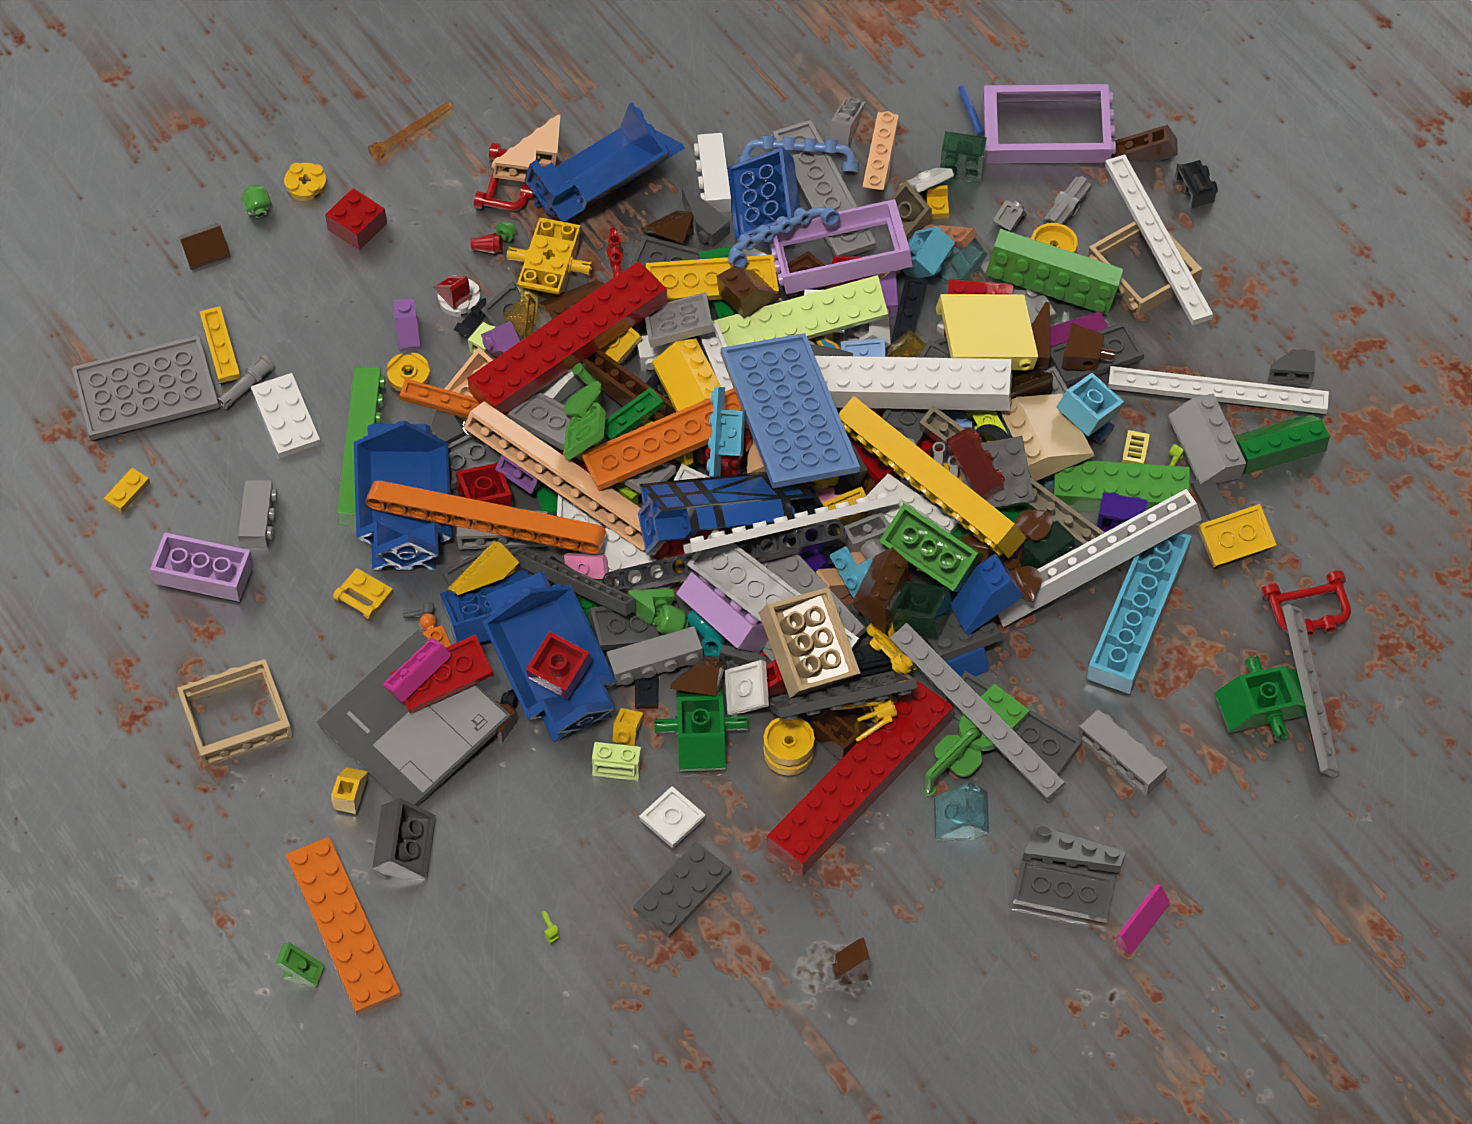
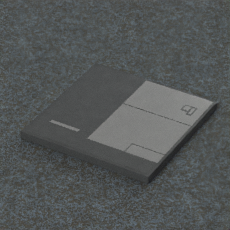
M419 630L410 636L317 721L318 725L395 799L402 798L416 806L425 800L494 736L498 728L510 718L512 719L511 715L478 684L409 714L405 703L396 699L382 684L392 675L391 672L399 669L429 640Z

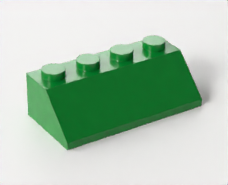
M1307 414L1238 434L1234 438L1246 462L1244 473L1249 474L1327 450L1330 435L1321 418Z

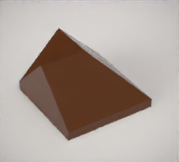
M675 211L642 227L641 230L644 233L683 244L685 238L694 234L693 214L689 211Z

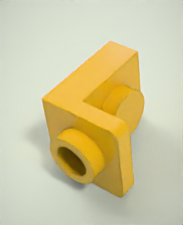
M934 185L927 189L926 203L932 209L931 219L949 218L947 185Z
M621 708L614 721L612 741L634 746L637 731L643 720V712Z

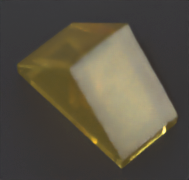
M524 295L503 314L508 322H512L514 329L523 339L533 333L536 301L530 295Z
M908 330L889 346L886 357L918 358L926 343L911 330Z

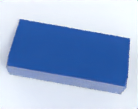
M984 647L945 661L960 677L965 671L973 676H978L988 671Z

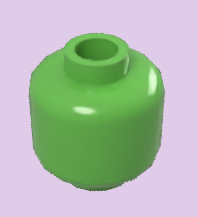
M260 185L247 187L241 196L246 213L256 218L265 216L272 206L266 188L260 187Z
M665 604L661 608L656 609L653 625H655L657 632L669 634L686 629L688 619H686V613L683 609Z

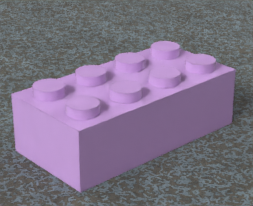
M164 532L150 567V572L154 584L240 602L254 564L250 550Z
M691 572L676 594L737 649L760 653L768 642L763 623L698 573Z

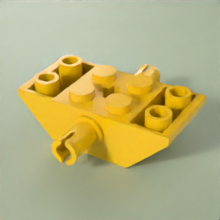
M539 218L530 247L527 250L509 246L507 260L524 262L517 287L559 295L566 290L572 272L590 275L593 263L576 260L581 225Z

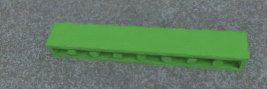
M354 366L337 510L339 525L356 526L354 442L368 435L369 425L381 424L382 414L379 412V407H383L384 403L381 389H385L386 378L381 374V367Z

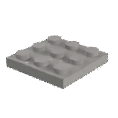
M706 292L667 302L645 318L651 348L663 347L668 343L687 340L698 335L705 336L710 332H714Z

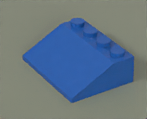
M783 147L727 167L735 240L738 241L739 237L744 233L749 234L751 237L756 235L757 229L761 225H767L769 228L770 226H775V222L780 216H784L787 219L793 218L795 210L800 208L794 158Z
M524 570L513 573L504 579L460 595L450 591L440 593L455 642H460L475 634L479 643L491 641L482 623L490 617L489 613L492 612L485 596L529 577L528 571Z

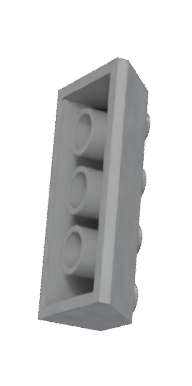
M1214 393L1193 397L1168 415L1196 480L1199 481L1200 485L1216 482L1217 484L1241 478L1246 462Z

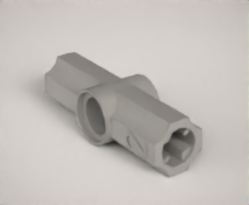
M1083 176L1075 177L1065 192L1061 191L1058 194L1052 209L1045 216L1043 224L1058 223L1064 225L1070 216H1075L1080 208L1081 201L1091 189V184L1087 178Z

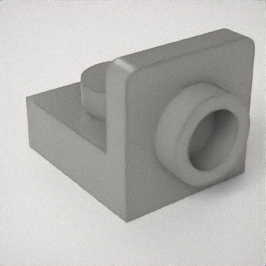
M1006 199L994 217L993 222L1012 232L1021 217L1025 218L1027 214L1022 204L1015 200L1010 202Z

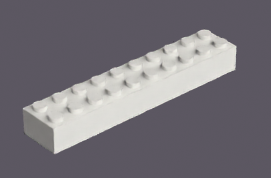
M815 356L835 407L844 408L851 398L855 396L869 408L930 409L932 406H935L938 409L1010 411L1012 387L1011 359Z

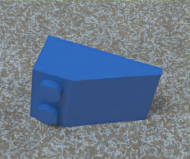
M995 553L976 566L950 606L963 630L969 635L1024 595L1008 568Z

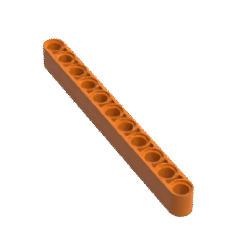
M378 480L372 483L365 501L368 507L378 511L590 554L600 552L606 535V530L602 526L593 523Z

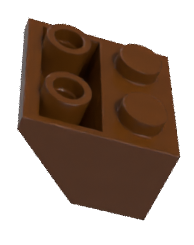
M824 708L821 710V713L810 720V726L813 729L815 739L839 760L857 743L856 738L871 728L864 721H857L858 716L850 709L830 710L829 708Z

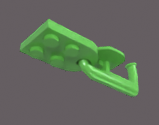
M581 363L574 365L572 373L578 375L587 386L572 395L567 400L564 409L566 415L573 416L565 432L563 455L568 461L575 456L579 457L587 448L599 444L604 438L606 411L601 406V383L596 381Z
M993 684L981 696L1013 731L1029 716V709L996 684ZM962 715L959 722V735H947L935 746L934 755L938 761L927 770L924 779L923 792L927 796L935 794L937 789L934 784L935 779L947 768L958 776H970L982 764L981 751L996 748L964 715Z

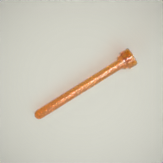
M446 102L384 142L372 143L368 146L370 155L375 160H379L385 156L388 148L452 108V104Z

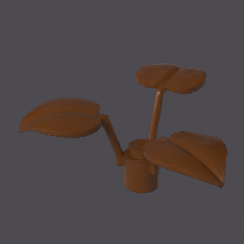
M1027 510L1020 513L1015 520V525L1025 537L1028 536L1033 541L1045 538L1053 524L1051 513L1045 510ZM973 533L961 537L962 540L984 554L977 565L988 559V553L991 555L995 554L990 549V546L985 542L979 541ZM1023 542L1018 548L1016 559L1007 558L1003 563L1024 596L1021 599L1033 603L1041 587L1042 576L1034 567L1023 566L1020 568Z

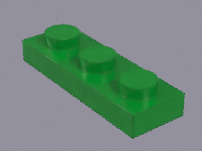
M650 387L605 420L604 436L610 441L630 432L664 407V401Z

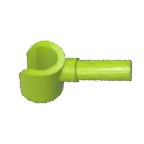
M1174 444L1168 453L1173 457L1169 466H1175L1183 458V448L1177 444Z
M543 911L541 914L547 926L543 934L547 941L552 943L560 935L557 926L551 922L547 911Z

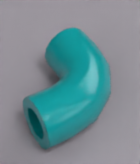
M692 608L686 619H688V627L695 626L696 632L703 639L701 642L703 654L706 656H719L722 645H725V637Z

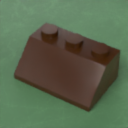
M594 280L541 301L537 305L548 323L600 288L604 283Z
M893 547L874 556L851 603L882 633L887 631L909 585L908 561Z

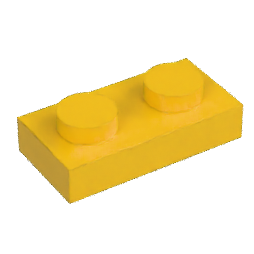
M131 468L103 498L104 502L120 513H123L150 484L149 478Z

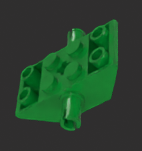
M1254 655V661L1252 656L1245 660L1249 673L1238 676L1214 693L1228 732L1233 733L1270 724L1274 739L1280 741L1279 736H1281L1282 740H1285L1289 737V733L1284 721L1307 715L1298 672L1286 666L1263 670L1259 656Z
M723 687L716 696L677 690V716L672 719L654 718L655 733L676 732L678 734L679 772L726 770L725 733H727V730H748L747 715L726 717L723 705Z

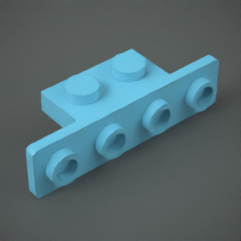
M714 387V391L711 393L713 414L710 415L709 419L710 427H712V434L708 440V448L711 450L710 459L707 461L709 477L720 476L722 455L743 456L745 411L724 410L725 387Z
M845 546L830 554V558L854 599L873 560L869 558L857 565ZM863 615L865 621L869 626L871 622Z

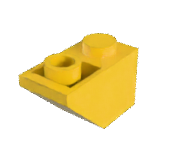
M346 767L337 776L331 794L334 810L357 814L368 778V771Z

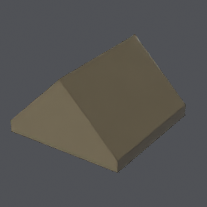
M905 180L890 200L895 199L906 238L909 239L915 231L922 230L925 226L931 224L932 209L911 183Z

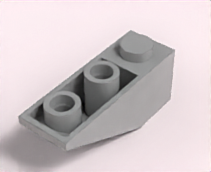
M853 97L845 98L831 119L828 139L838 140L837 144L849 146L855 134L865 102H861Z

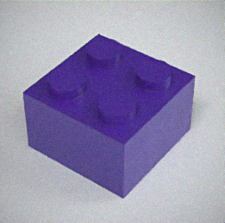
M1103 492L1097 527L1104 532L1117 527L1146 511L1148 500Z

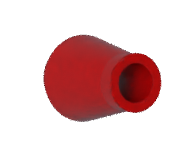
M493 233L471 238L472 251L477 250L493 254L502 252V235Z

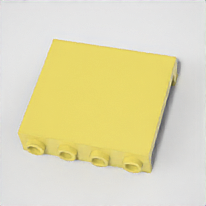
M940 294L936 311L937 315H942L951 358L1011 359L1012 370L1027 371L1034 369L1038 353L1024 295Z

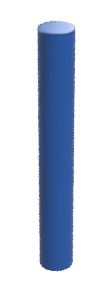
M961 85L958 87V91L977 137H982L985 134L966 86Z

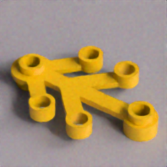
M895 615L893 616L890 626L886 631L888 636L871 622L866 628L867 633L873 637L870 645L877 651H881V649L891 659L892 668L899 674H909L911 668L917 670L918 668L912 663L911 659L903 654L890 640V637L902 625L901 621Z

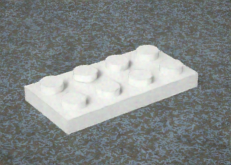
M292 373L251 386L252 394L279 458L321 444Z
M887 474L866 496H869V500L877 499L876 494L889 492L890 496L898 494L900 503L866 511L870 515L882 511L889 524L903 503H906L952 533L959 526L956 519L949 517L940 508L890 474Z
M608 527L605 528L606 535L600 552L593 554L607 556L608 572L656 561L651 555H646L645 551L640 550ZM657 569L654 571L653 577L659 578L663 572ZM641 574L633 575L631 582H639ZM613 579L611 582L618 586L619 579ZM678 582L644 590L672 589Z

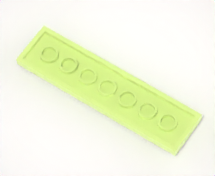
M878 275L764 306L744 318L740 314H735L714 320L713 323H718L728 347L806 333L807 338L811 339L889 317L880 280Z

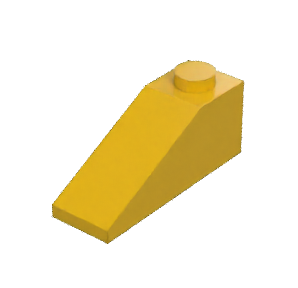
M493 541L447 589L456 595H460L510 576L515 571V566L519 562L502 543Z

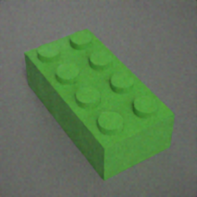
M903 503L879 540L888 548L893 547L907 561L955 592L961 590L984 555L906 503Z

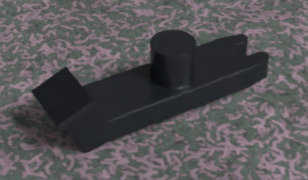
M483 298L476 306L471 308V312L461 324L457 323L454 331L465 337L471 334L486 316L481 311L487 303L486 298Z

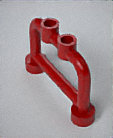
M492 143L489 159L495 160L497 157L504 155L507 150L501 149V144ZM492 173L487 192L477 191L473 206L474 208L483 209L485 205L515 211L524 207L528 199L533 200L534 193L524 182L518 201L508 202L493 199L500 178H493Z
M611 228L609 231L608 247L606 249V257L610 261L613 278L622 273L623 248L621 247V237L618 235L616 228Z
M1336 570L1327 574L1326 580L1328 584L1286 593H1281L1277 583L1267 584L1262 587L1263 598L1270 601L1279 627L1288 632L1280 603L1336 592L1342 608L1340 615H1325L1321 619L1312 621L1311 619H1304L1308 637L1313 636L1316 633L1315 629L1323 628L1325 633L1336 631L1337 625L1346 622L1351 615V606L1343 586L1346 582L1343 571Z

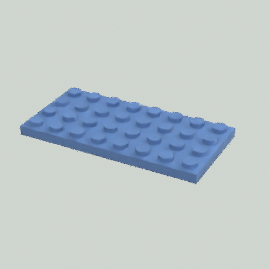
M806 333L721 348V357L742 411H745L746 421L772 488L859 472L860 465Z

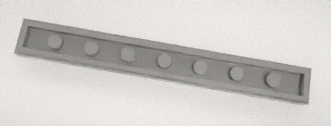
M1287 604L1282 608L1306 704L1320 772L1335 777L1340 775V770L1303 611L1291 604Z

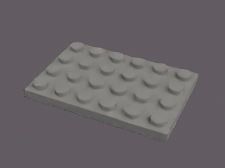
M199 335L71 367L90 441L219 408Z

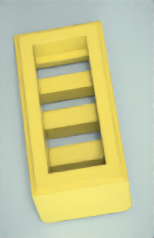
M1128 430L1122 458L1123 463H1145L1150 434ZM1131 438L1141 439L1144 441L1133 440ZM1130 443H1131V444H1137V445H1143V447L1133 446V445H1130ZM1129 449H1130V450H1135V451H1141L1142 453L1129 451ZM1128 455H1130V456H1135V457H1141V459L1133 458V457H1128Z

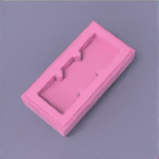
M567 553L564 555L567 566L588 577L603 579L604 575L608 573L606 555Z

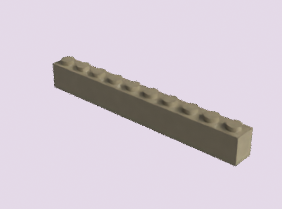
M932 406L919 422L921 431L936 442H943L946 449L956 456V448L983 443L935 406ZM1031 478L1035 502L1021 504L1029 510H1045L1050 512L1053 518L1052 528L1078 547L1105 533Z

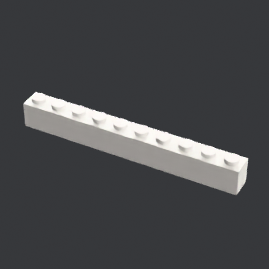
M1185 489L1037 569L1041 573L1042 583L1034 602L1031 603L1019 599L996 615L997 619L1005 627L1201 521L1202 518L1196 501L1188 490Z

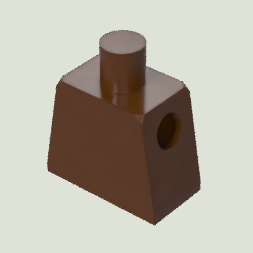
M1072 323L1063 356L1062 368L1096 371L1100 359L1113 361L1115 349L1103 347L1104 334Z

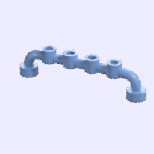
M762 135V140L758 139L748 142L743 149L742 155H738V163L755 157L751 156V151L754 148L778 149L783 147L785 150L843 153L847 161L842 162V170L859 171V162H855L853 151L848 146L837 144L838 140L825 139L824 144L816 143L817 139L804 138V142H796V137H783V141H775V136Z
M816 207L808 211L798 208L795 210L793 218L787 219L784 216H780L777 218L775 226L769 228L767 225H761L757 229V234L752 237L747 233L742 234L738 239L739 243L730 249L728 262L732 267L743 268L747 263V257L742 250L750 251L757 243L763 240L769 242L776 234L781 232L789 233L792 227L800 223L806 225L815 216H821V220L827 226H833L839 221L840 215L833 207Z

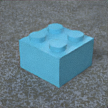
M938 226L915 231L908 242L913 267L900 270L908 277L914 278L936 275L941 269L940 265L943 260L951 254V248L955 242Z
M1091 373L1066 390L1056 408L1083 433L1090 436L1115 417L1124 401L1097 376Z

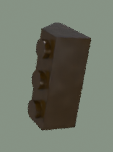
M1035 369L1013 377L1011 400L1016 397L1051 395L1053 385L1052 373ZM996 411L998 417L1001 418L999 411Z

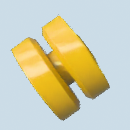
M1046 223L1033 231L1031 237L1033 240L1073 253L1077 251V236L1073 230L1065 225Z
M778 717L772 720L766 727L763 736L764 760L769 768L778 774L786 776L798 775L807 770L813 761L815 745L814 732L809 723L800 717L792 720H784V718Z

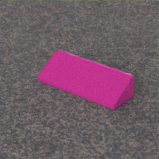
M430 638L382 686L400 702H404L450 658L451 654L442 643Z
M1159 883L1155 885L1117 935L1116 946L1128 954L1133 953L1169 906V899Z

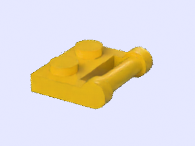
M356 568L342 586L334 591L332 598L338 602L346 603L363 613L365 618L372 620L394 592L393 588ZM351 592L372 605L367 606L348 595V593Z

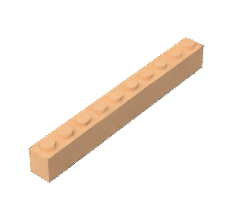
M485 401L470 411L463 427L464 429L640 550L645 551L637 514L641 509L610 487L598 491L590 473L571 460L568 461L564 455Z

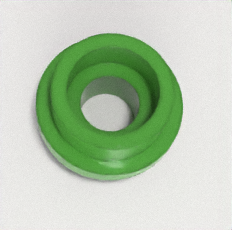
M509 221L497 224V235H502L505 242L512 241L516 235L514 225Z

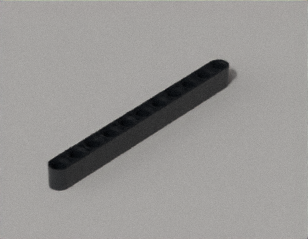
M832 519L734 543L743 550L745 548L752 549L750 556L758 562H764L840 544L846 538V530L839 520ZM838 527L841 529L839 535H829L832 528ZM810 533H818V538L815 541L810 542L807 540ZM795 538L796 543L793 546H785L787 539ZM767 543L774 544V548L770 552L763 551V547ZM696 552L610 571L604 575L602 583L609 586L613 579H619V584L614 589L627 594L629 590H644L687 579L691 572H695L687 564ZM678 564H685L683 572H675ZM663 569L661 577H653L655 570ZM641 574L639 582H631L633 575Z

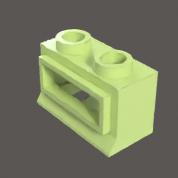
M594 742L592 776L638 781L642 761L641 747Z

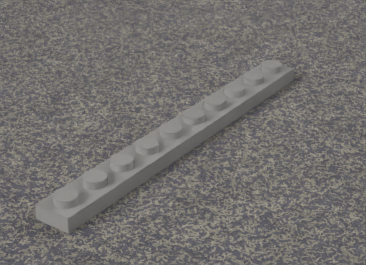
M908 623L890 637V640L897 648L911 659L912 663L1047 800L1065 785V782Z

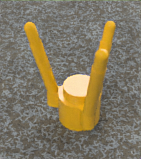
M891 698L887 700L866 701V703L860 705L845 704L843 708L838 709L878 705L874 707L875 711L857 718L859 722L875 716L879 720L883 719L856 738L857 742L866 738L885 724L892 722V717L898 715Z

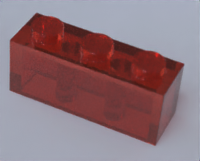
M968 427L946 439V445L973 491L985 500L1004 489L1003 481H1005V478L999 468L995 470L992 462L994 460L988 450L984 451L980 444L983 442L978 432H972L971 428Z

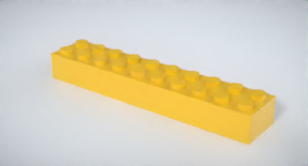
M855 396L839 412L844 429L853 440H858L868 452L874 453L887 467L889 465L898 476L909 481L913 488L918 492L924 493L925 497L933 504L939 505L941 510L949 517L953 516L964 529H969L979 541L985 542L998 556L1004 554L1007 558H1010L1024 542L1026 537L1015 523Z

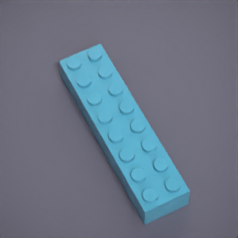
M1178 532L1134 556L1090 661L1087 673L1088 680L1128 694L1131 693L1189 552L1191 535Z

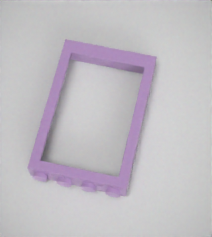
M1109 84L984 85L985 164L1103 163L1111 159L1112 154H1115L1116 143L1111 139L1115 137V126L1111 125V121H1114V109H1110V105H1113V93H1109ZM1101 101L1103 143L998 144L997 102Z
M895 199L839 211V221L833 226H827L821 220V216L811 218L810 222L806 225L800 223L792 227L789 233L781 232L774 235L769 244L771 252L774 254V263L780 287L784 286L786 294L913 267L910 248ZM883 224L888 226L894 251L798 272H789L783 246Z

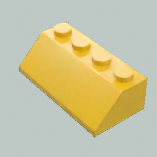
M697 339L675 341L652 361V365L676 412L711 398L714 387H721Z

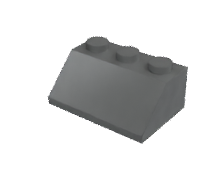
M397 798L382 805L372 869L394 878L426 879L436 815L402 798Z

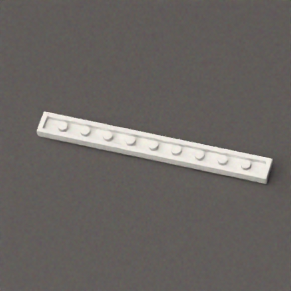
M1126 155L1106 160L1105 167L1191 324L1195 325L1211 320L1213 313Z
M1110 366L1108 383L1110 389L1191 399L1214 393L1218 402L1327 414L1329 391L1114 366Z
M889 492L876 494L877 499L869 500L868 496L855 499L856 504L849 505L848 501L835 504L836 509L829 510L828 506L815 509L816 514L808 515V512L804 511L794 514L795 518L790 520L787 519V516L773 519L774 523L767 525L766 521L754 523L753 528L746 530L745 526L733 528V533L725 535L724 531L712 533V538L704 540L703 536L690 538L691 543L685 544L683 547L685 554L898 504L900 501L898 494L890 496Z

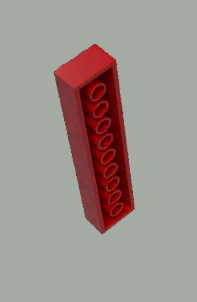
M640 261L636 262L467 377L469 392L480 404L485 401L505 415L572 369L574 365L582 362L667 303V288Z
M917 681V688L911 689L912 693L903 695L894 704L898 715L892 717V722L885 724L866 738L857 742L767 835V850L802 877L952 721L954 707L921 682Z

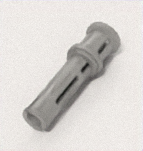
M261 355L259 357L260 360L252 367L249 366L245 371L246 374L217 399L224 409H228L254 383L262 382V378L269 371L275 370V365L267 356Z

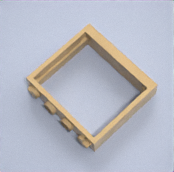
M1136 221L1089 246L1088 257L1110 264L1104 256L1143 235ZM1169 233L1196 284L1199 283L1202 268ZM1122 277L1116 294L1125 300L1129 309L1134 310L1138 316L1176 296L1171 285L1167 284L1142 299Z
M266 659L256 662L252 661L238 668H230L226 672L209 675L202 680L188 682L187 685L177 688L204 767L293 737ZM264 678L279 721L204 746L189 702Z

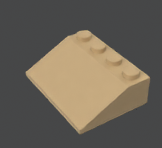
M1063 394L1016 397L1011 400L1010 411H999L1010 438L1023 437L1030 477L1035 481L1094 456L1083 432L1056 408Z
M829 587L767 604L758 612L790 698L813 692L860 674Z

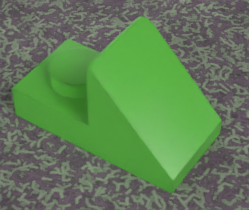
M673 589L628 591V595L635 598V610L633 613L648 624H652L657 608H661L665 604L671 605L674 599Z
M290 942L283 943L275 963L285 970L282 978L312 987L317 986L325 966Z

